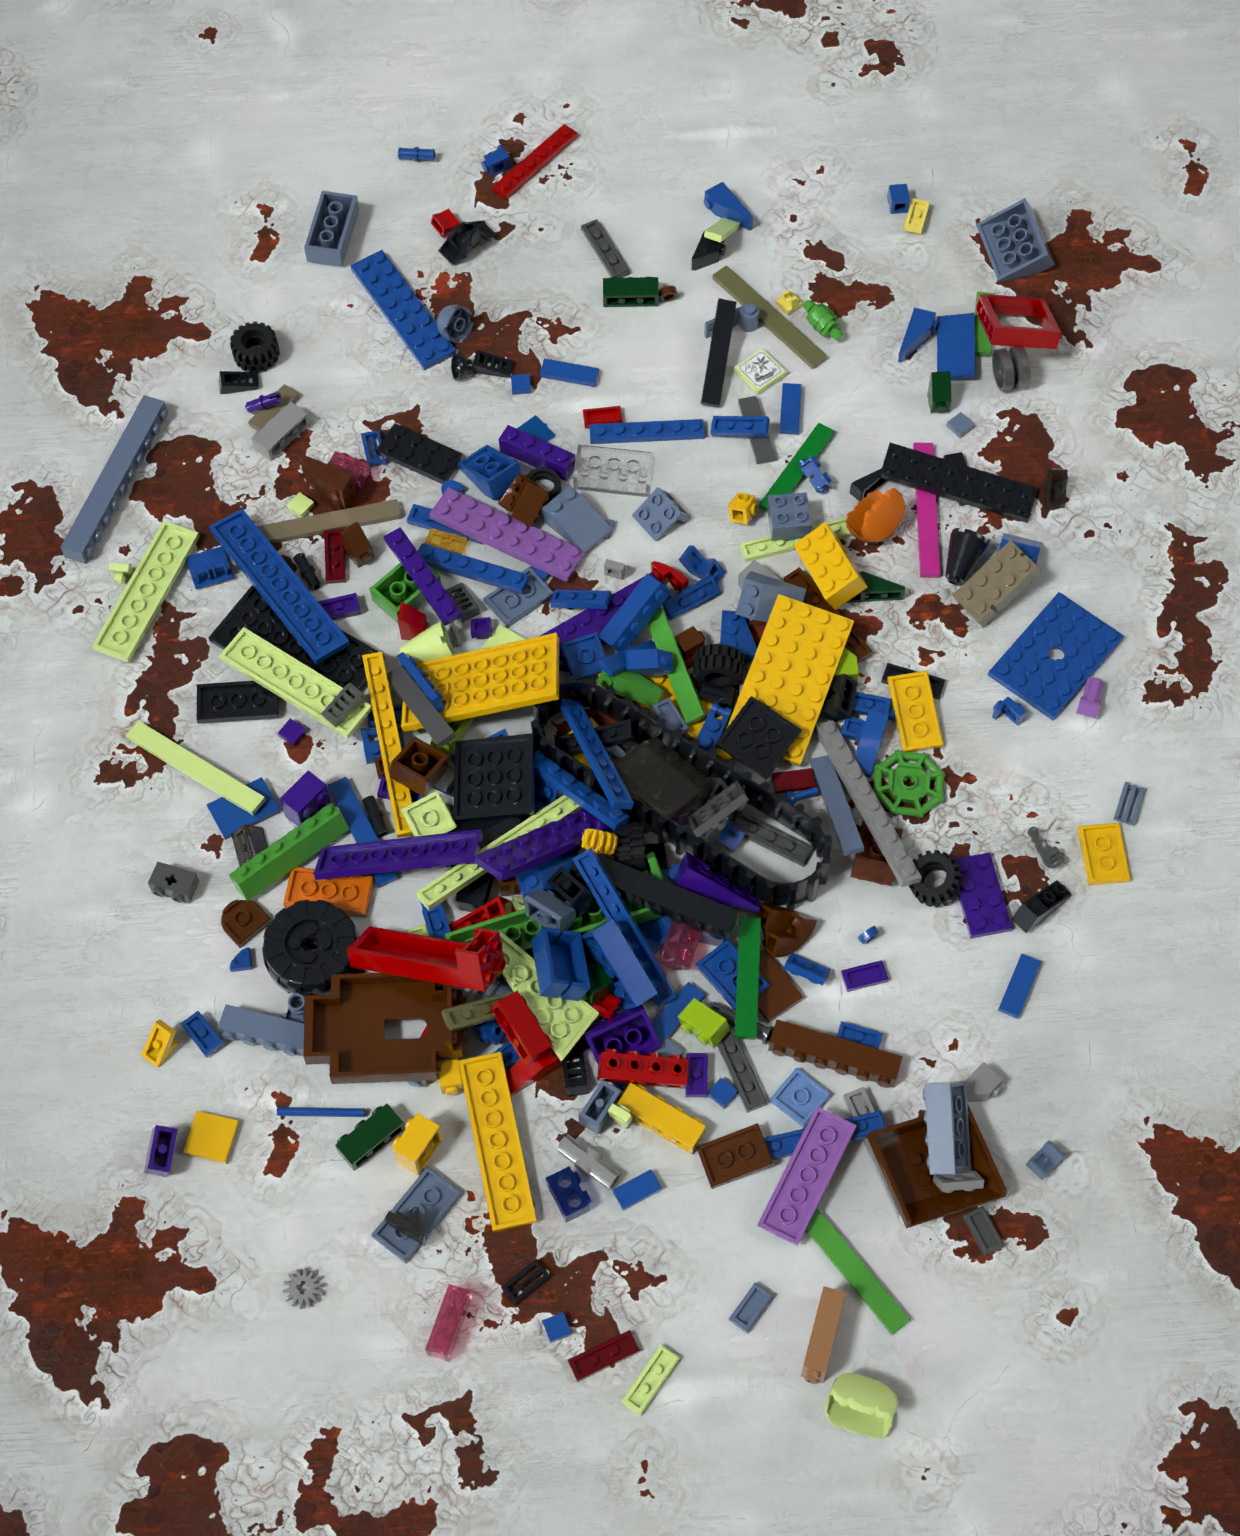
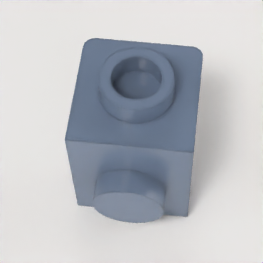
M1048 1140L1029 1159L1026 1166L1043 1180L1057 1167L1065 1154Z

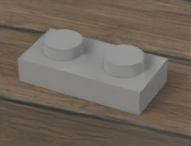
M975 1170L959 1174H934L933 1176L935 1185L946 1193H952L954 1190L974 1191L984 1187V1179Z

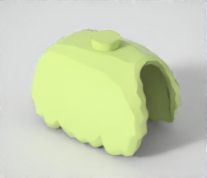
M843 1373L832 1384L824 1412L827 1420L834 1427H843L848 1432L851 1431L861 1436L869 1434L871 1439H884L892 1428L893 1416L898 1411L899 1402L895 1392L880 1381L859 1374Z

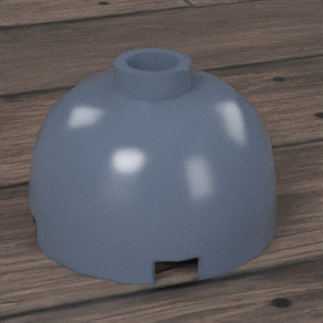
M457 304L446 306L441 310L437 318L438 332L443 338L451 342L459 343L458 341L461 339L464 341L471 333L473 327L470 317L472 312L469 308Z

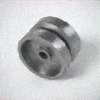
M1013 346L1010 347L1009 351L1006 348L994 350L992 354V369L998 389L1005 391L1012 389L1014 385L1016 388L1028 386L1030 384L1031 372L1025 348Z

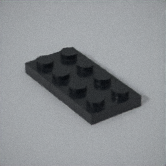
M396 423L393 424L376 450V455L441 484L449 479L457 463L462 458L461 452Z
M253 680L197 684L196 720L198 724L279 718L278 696Z

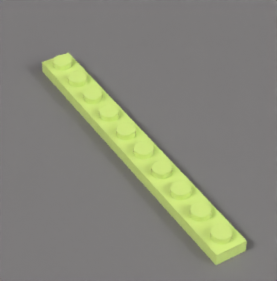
M563 795L482 848L479 854L552 821H559L568 814H575L582 807L566 795ZM475 862L458 864L418 890L416 897L428 910H431L487 873V871L475 864Z

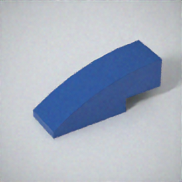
M869 709L854 757L863 774L869 778L889 718L888 714Z

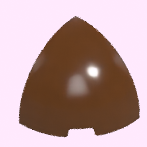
M760 903L758 918H761V930L765 938L762 944L773 957L787 956L798 950L808 940L816 926V919L788 908Z

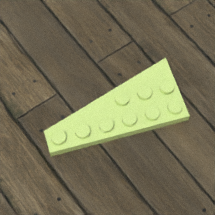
M499 931L503 944V956L506 961L505 969L501 974L514 992L518 990L520 995L525 998L531 1013L537 1017L539 1026L549 1036L551 1048L560 1061H562L598 1016L599 1012L582 998L580 1001L561 999V995L558 998L540 996L534 959Z

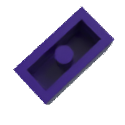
M155 1125L151 1132L144 1173L163 1177L170 1173L178 1129Z

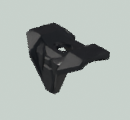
M484 220L462 222L453 229L438 251L449 263L454 265L467 258V254L472 252L473 249L485 242H491L497 236V233L492 231Z

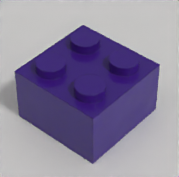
M308 770L280 798L285 817L296 826H299L306 819L330 804L331 799L327 785Z

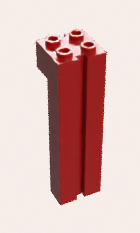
M369 926L347 948L350 967L483 992L494 982L495 977H498L504 971L506 961L503 956V944L499 931L478 927L474 929L473 942L463 943Z

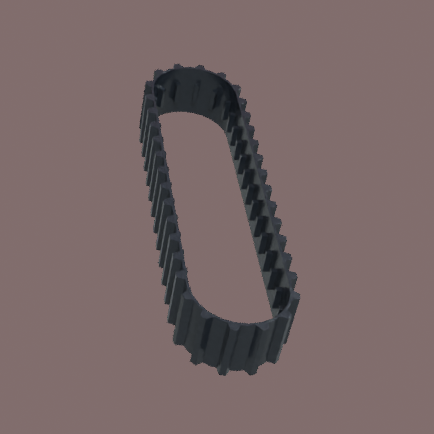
M573 676L567 677L566 683L559 685L558 700L533 705L534 720L531 722V730L536 736L535 750L540 751L606 800L608 799L593 770L554 746L545 737L544 726L554 714L561 711L559 707L561 699L579 700L583 707L593 708L616 722L631 719L635 734L704 777L722 778L727 786L738 780L749 799L746 803L803 837L814 847L816 856L820 858L821 863L817 862L816 870L803 880L793 883L771 881L704 839L697 838L693 832L629 793L634 802L632 809L621 810L631 816L630 823L635 820L641 824L644 834L650 831L657 834L658 843L665 844L669 842L676 846L675 853L680 856L688 852L710 865V871L714 874H723L731 886H740L766 904L786 906V908L794 910L795 904L804 900L813 902L816 899L818 886L826 885L831 864L832 837L824 835L821 828L822 819L819 816L810 817L804 812L805 806L801 803L796 806L786 801L787 795L783 792L775 795L769 791V783L763 782L759 785L754 782L751 772L746 771L741 774L734 769L735 762L731 760L726 763L717 759V751L711 750L707 753L700 748L699 740L695 739L691 742L683 738V730L679 728L675 731L668 729L665 719L660 718L657 721L649 717V709L645 707L641 710L634 708L631 698L627 697L623 700L615 696V689L613 687L605 690L596 685L595 678L591 677L586 682L576 681Z

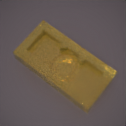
M431 528L424 544L462 555L468 539Z

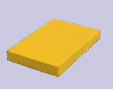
M1108 823L1078 826L1077 831L1088 886L1130 882L1131 878L1120 824Z

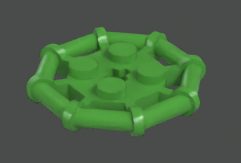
M898 749L894 750V753L880 764H875L873 768V791L877 799L889 810L890 815L894 816L896 814L923 818L925 813L944 801L943 788L946 774L927 756V753L903 752ZM904 760H911V761H918V762H917V763H908V762H904ZM898 762V766L894 770L888 769L893 763ZM924 764L932 773L928 774L927 771L925 773L921 765ZM882 775L888 777V785L882 786ZM907 779H910L911 783H914V785H911V787L906 786L903 782H906ZM936 780L935 791L929 789L930 781ZM890 792L892 798L896 800L893 804L884 793ZM926 796L932 798L922 806L919 803ZM901 802L912 803L915 808L899 807Z

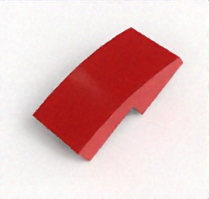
M657 561L651 563V575L654 574L663 585L670 582L671 586L679 591L689 587V579L676 569Z

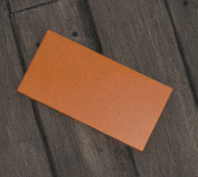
M296 867L290 872L283 902L284 907L288 908L301 900H324L332 903L336 908H341L348 915L367 916L374 883L373 876L356 875L316 880L313 874L315 869Z

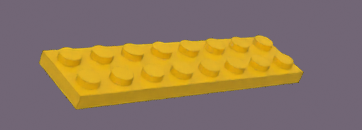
M501 1052L459 1060L458 1063L492 1230L497 1232L537 1223Z

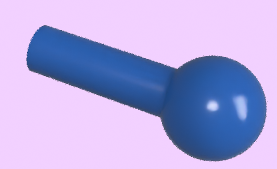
M816 786L796 793L791 791L784 793L787 795L786 801L794 806L796 801L818 795L819 791Z

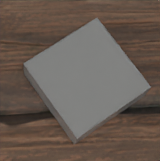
M606 559L604 575L623 580L625 564Z

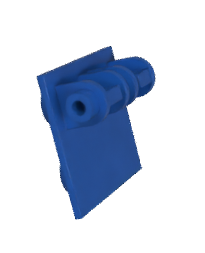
M222 546L188 556L186 559L195 589L234 578Z

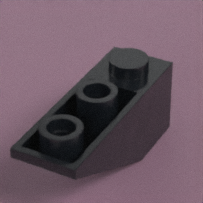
M1056 880L1023 902L1011 919L1027 934L1042 923L1072 894L1064 885Z

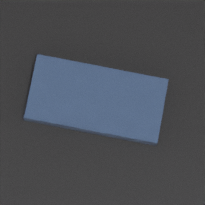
M427 1166L371 1234V1237L406 1264L463 1193Z

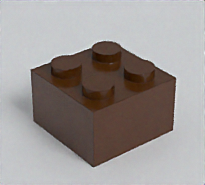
M414 736L392 760L390 778L425 797L447 772L449 755Z

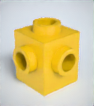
M737 492L728 505L730 522L749 524L753 516L758 512L755 495Z

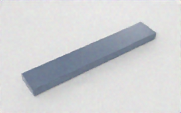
M829 756L810 759L813 774L843 856L864 852L862 840Z

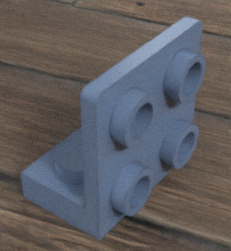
M658 487L632 514L633 518L655 541H658L676 521L680 520L686 523L691 518L667 491Z

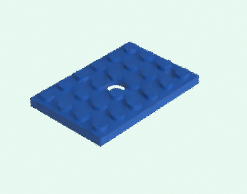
M1058 592L989 670L988 676L1053 721L1083 687L1087 679L1095 673L1119 645L1124 635ZM1051 649H1059L1063 652L1064 658L1053 660L1049 656V651Z

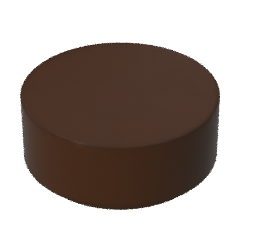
M665 286L659 290L660 300L664 302L672 301L678 296L675 286Z

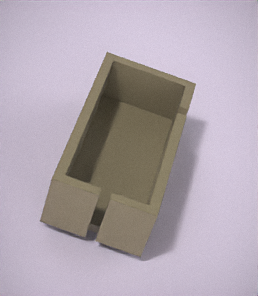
M1010 540L952 596L984 628L996 616L991 609L992 606H994L998 613L1002 611L1041 572L1038 566Z

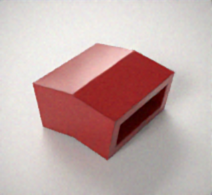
M449 208L440 213L433 214L431 219L432 226L442 238L448 237L453 229L460 224Z

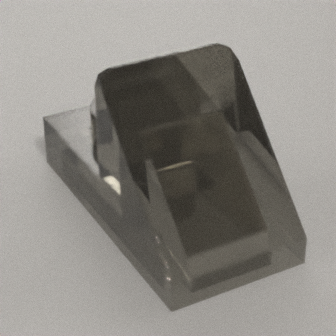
M417 1207L409 1221L400 1212L394 1214L389 1211L384 1218L387 1225L419 1244L426 1245L427 1241L419 1207Z

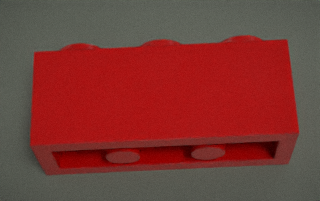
M518 990L498 1000L490 1008L524 1065L545 1054L552 1047L549 1036L543 1032L537 1017L531 1013L525 998L520 995Z

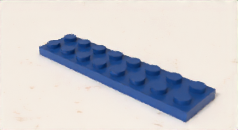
M383 250L350 265L354 275L424 371L452 357L456 353V349L450 341L443 338L438 332L434 319Z

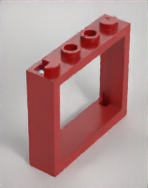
M979 294L975 311L991 345L1057 350L1060 339L1062 340V331H1060L1058 323H1056L1044 298ZM996 314L1037 317L1042 328L1001 326Z

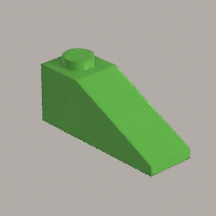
M602 670L597 681L598 684L606 689L613 687L616 695L625 698L629 697L634 701L649 706L660 702L664 693L663 689L640 674L631 671H625L610 677Z

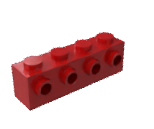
M605 1049V1052L599 1055L597 1081L599 1082L603 1079L611 1083H632L634 1085L680 1089L687 1086L689 1059H682L681 1055H669L668 1058L661 1057L660 1053H648V1056L639 1055L640 1052L627 1051L626 1054L618 1053L616 1049Z

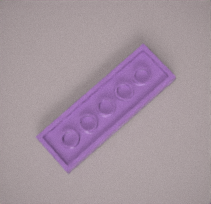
M816 1106L757 1224L759 1228L797 1247L799 1246L857 1125Z

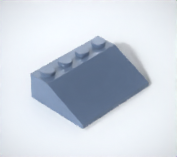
M1026 198L976 224L999 282L1038 274L1055 265L1034 211Z

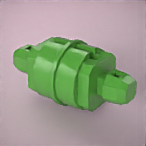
M812 300L805 301L803 307L808 313L806 319L813 329L823 337L831 336L836 341L841 340L844 333L839 328L841 321L834 312L823 303L816 304Z

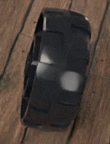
M301 900L288 908L284 907L275 915L272 923L267 926L263 936L264 943L262 947L264 964L271 978L287 993L331 995L332 974H354L355 968L350 967L347 948L359 937V933L352 919L341 908H336L332 903L324 900Z

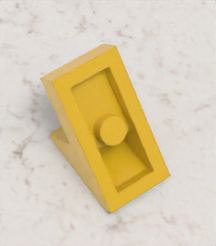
M162 1020L156 1021L141 1056L155 1067H160L179 1044L174 1039L177 1031Z

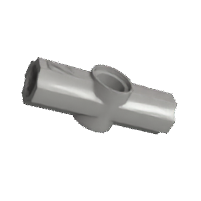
M569 1134L560 1141L556 1148V1151L574 1163L578 1171L587 1177L591 1176L608 1190L615 1185L621 1175L620 1172L603 1161L598 1152L590 1147L586 1148Z

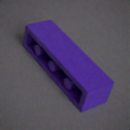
M507 425L499 437L501 453L535 468H551L564 481L569 479L576 468L575 454L510 425Z

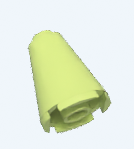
M441 621L436 622L400 646V651L397 652V654L404 652L408 658L411 656L416 663L455 655L453 645L449 641V634Z

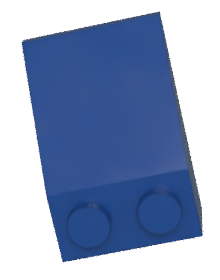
M485 445L457 463L458 468L484 495L494 501L503 497L510 484L515 480V476L522 473L517 461L488 445Z
M573 849L515 875L524 904L525 896L539 888L559 895L547 881L560 867L570 874V867L574 862L572 858L575 857Z

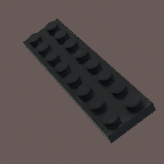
M891 442L889 443L880 476L883 479L1028 523L1038 489L1031 485Z

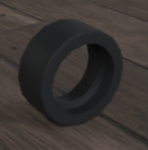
M539 467L531 470L526 475L533 482L546 479L554 483V488L547 494L549 498L545 505L561 493L560 476L553 469Z

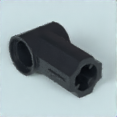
M702 680L697 691L699 699L712 704L713 702L718 703L720 707L725 709L728 707L734 711L739 693L736 688L731 686L719 687Z

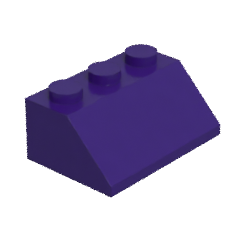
M642 1005L624 1010L614 1015L611 1020L605 1019L592 1025L583 1033L597 1065L599 1055L605 1052V1049H616L618 1053L626 1054L627 1051L640 1052L639 1055H646L661 1047Z

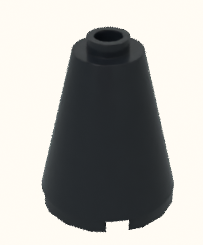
M960 528L952 530L945 577L950 584L959 585L964 583L982 557L989 544V541H984L985 537L969 529H965L964 532L959 531Z

